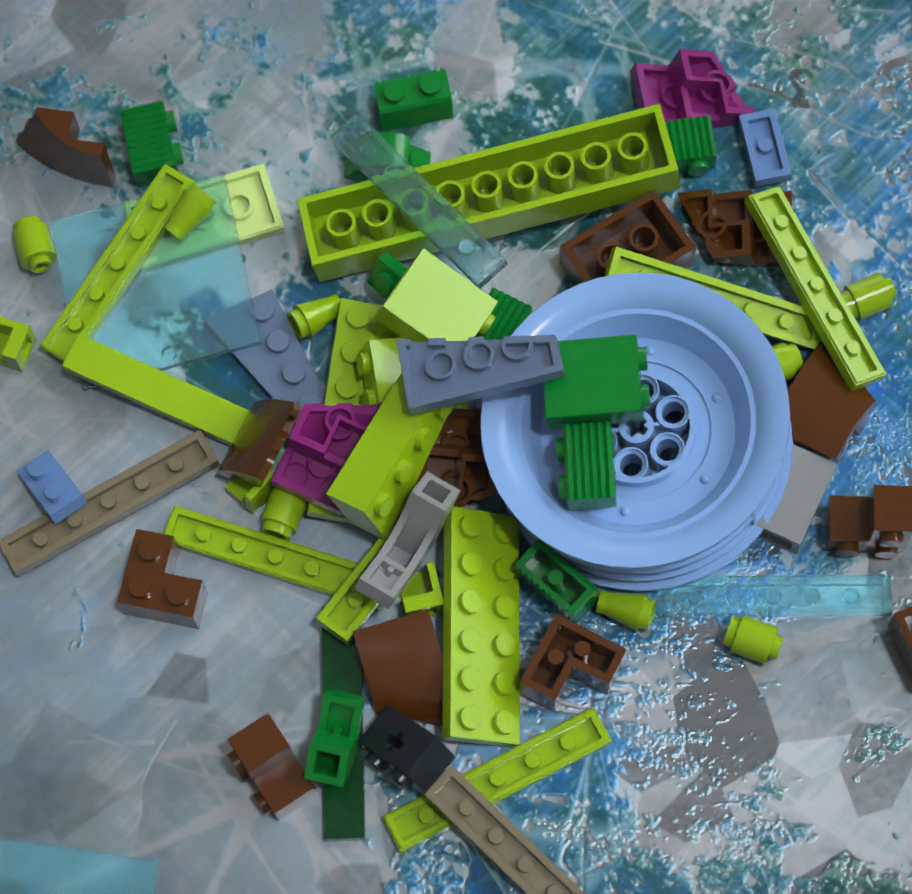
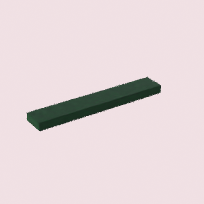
M322 628L323 695L328 688L363 696L362 662L355 638L353 637L349 644L346 645L324 628ZM363 714L360 729H362L360 737L364 734ZM360 743L358 744L350 775L344 786L338 787L324 783L326 842L366 840L364 748Z

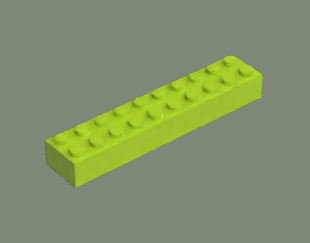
M656 104L298 198L297 201L311 263L319 282L373 269L377 257L386 251L400 262L417 257L423 248L430 253L634 201L653 190L657 194L680 189L678 166L661 106Z

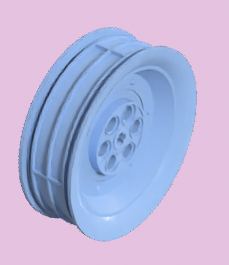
M637 272L614 274L578 284L559 293L529 315L511 336L556 335L558 341L636 334L639 347H646L648 370L641 371L642 385L649 384V390L653 392V396L650 398L651 408L643 409L644 422L611 424L617 507L569 510L567 499H560L558 476L565 475V461L558 462L556 438L563 437V428H549L545 415L544 382L483 397L481 440L486 464L497 491L503 499L510 516H515L519 520V531L531 546L536 540L540 539L594 585L620 591H659L680 587L717 572L747 550L764 531V528L757 526L762 516H764L766 525L772 518L785 491L792 464L793 440L789 395L783 371L769 341L758 326L730 300L705 286L676 276ZM678 411L684 414V418L675 424L664 420L670 412ZM644 428L645 434L643 436L636 433L632 437L631 431L633 429L641 431ZM667 448H674L679 451L678 456L671 461L661 460L659 455ZM638 463L643 467L637 475L627 476L622 473L626 465Z

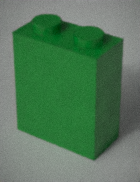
M636 334L559 341L566 377L544 382L545 415L550 429L563 428L565 424L571 425L574 423L587 424L589 422L609 421L611 424L644 422L643 409L651 408L649 384L642 385L641 371L648 370L647 349L646 347H639Z

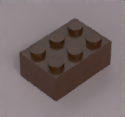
M653 190L560 245L559 264L576 286L604 277L613 247H620L688 269L694 265L696 246L656 191Z

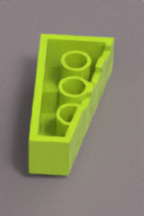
M402 372L326 493L351 524L384 540L388 539L394 529L442 426L454 406L451 405L412 415L408 409Z

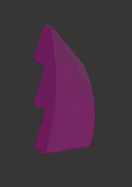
M679 49L669 65L635 63L630 70L637 108L641 109L660 104L665 121L709 115L712 129L738 124L739 115L756 112L753 106L747 108L736 92L737 84L724 71L723 65L712 51Z
M379 402L377 405L338 403L334 406H328L323 403L304 404L290 433L287 448L271 479L270 485L341 516L342 512L326 493L383 402Z

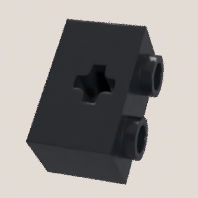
M387 705L358 740L368 752L365 759L381 773H384L386 769L390 770L389 776L401 787L408 790L412 785L424 794L427 793L456 758L436 735L390 705Z

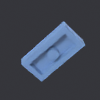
M775 109L739 115L738 124L754 187L791 180L792 172Z
M49 450L17 470L21 480L55 525L88 504L83 494Z

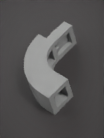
M427 471L412 490L394 529L379 553L359 578L355 590L389 609L398 596L401 597L422 565L449 517L461 490Z

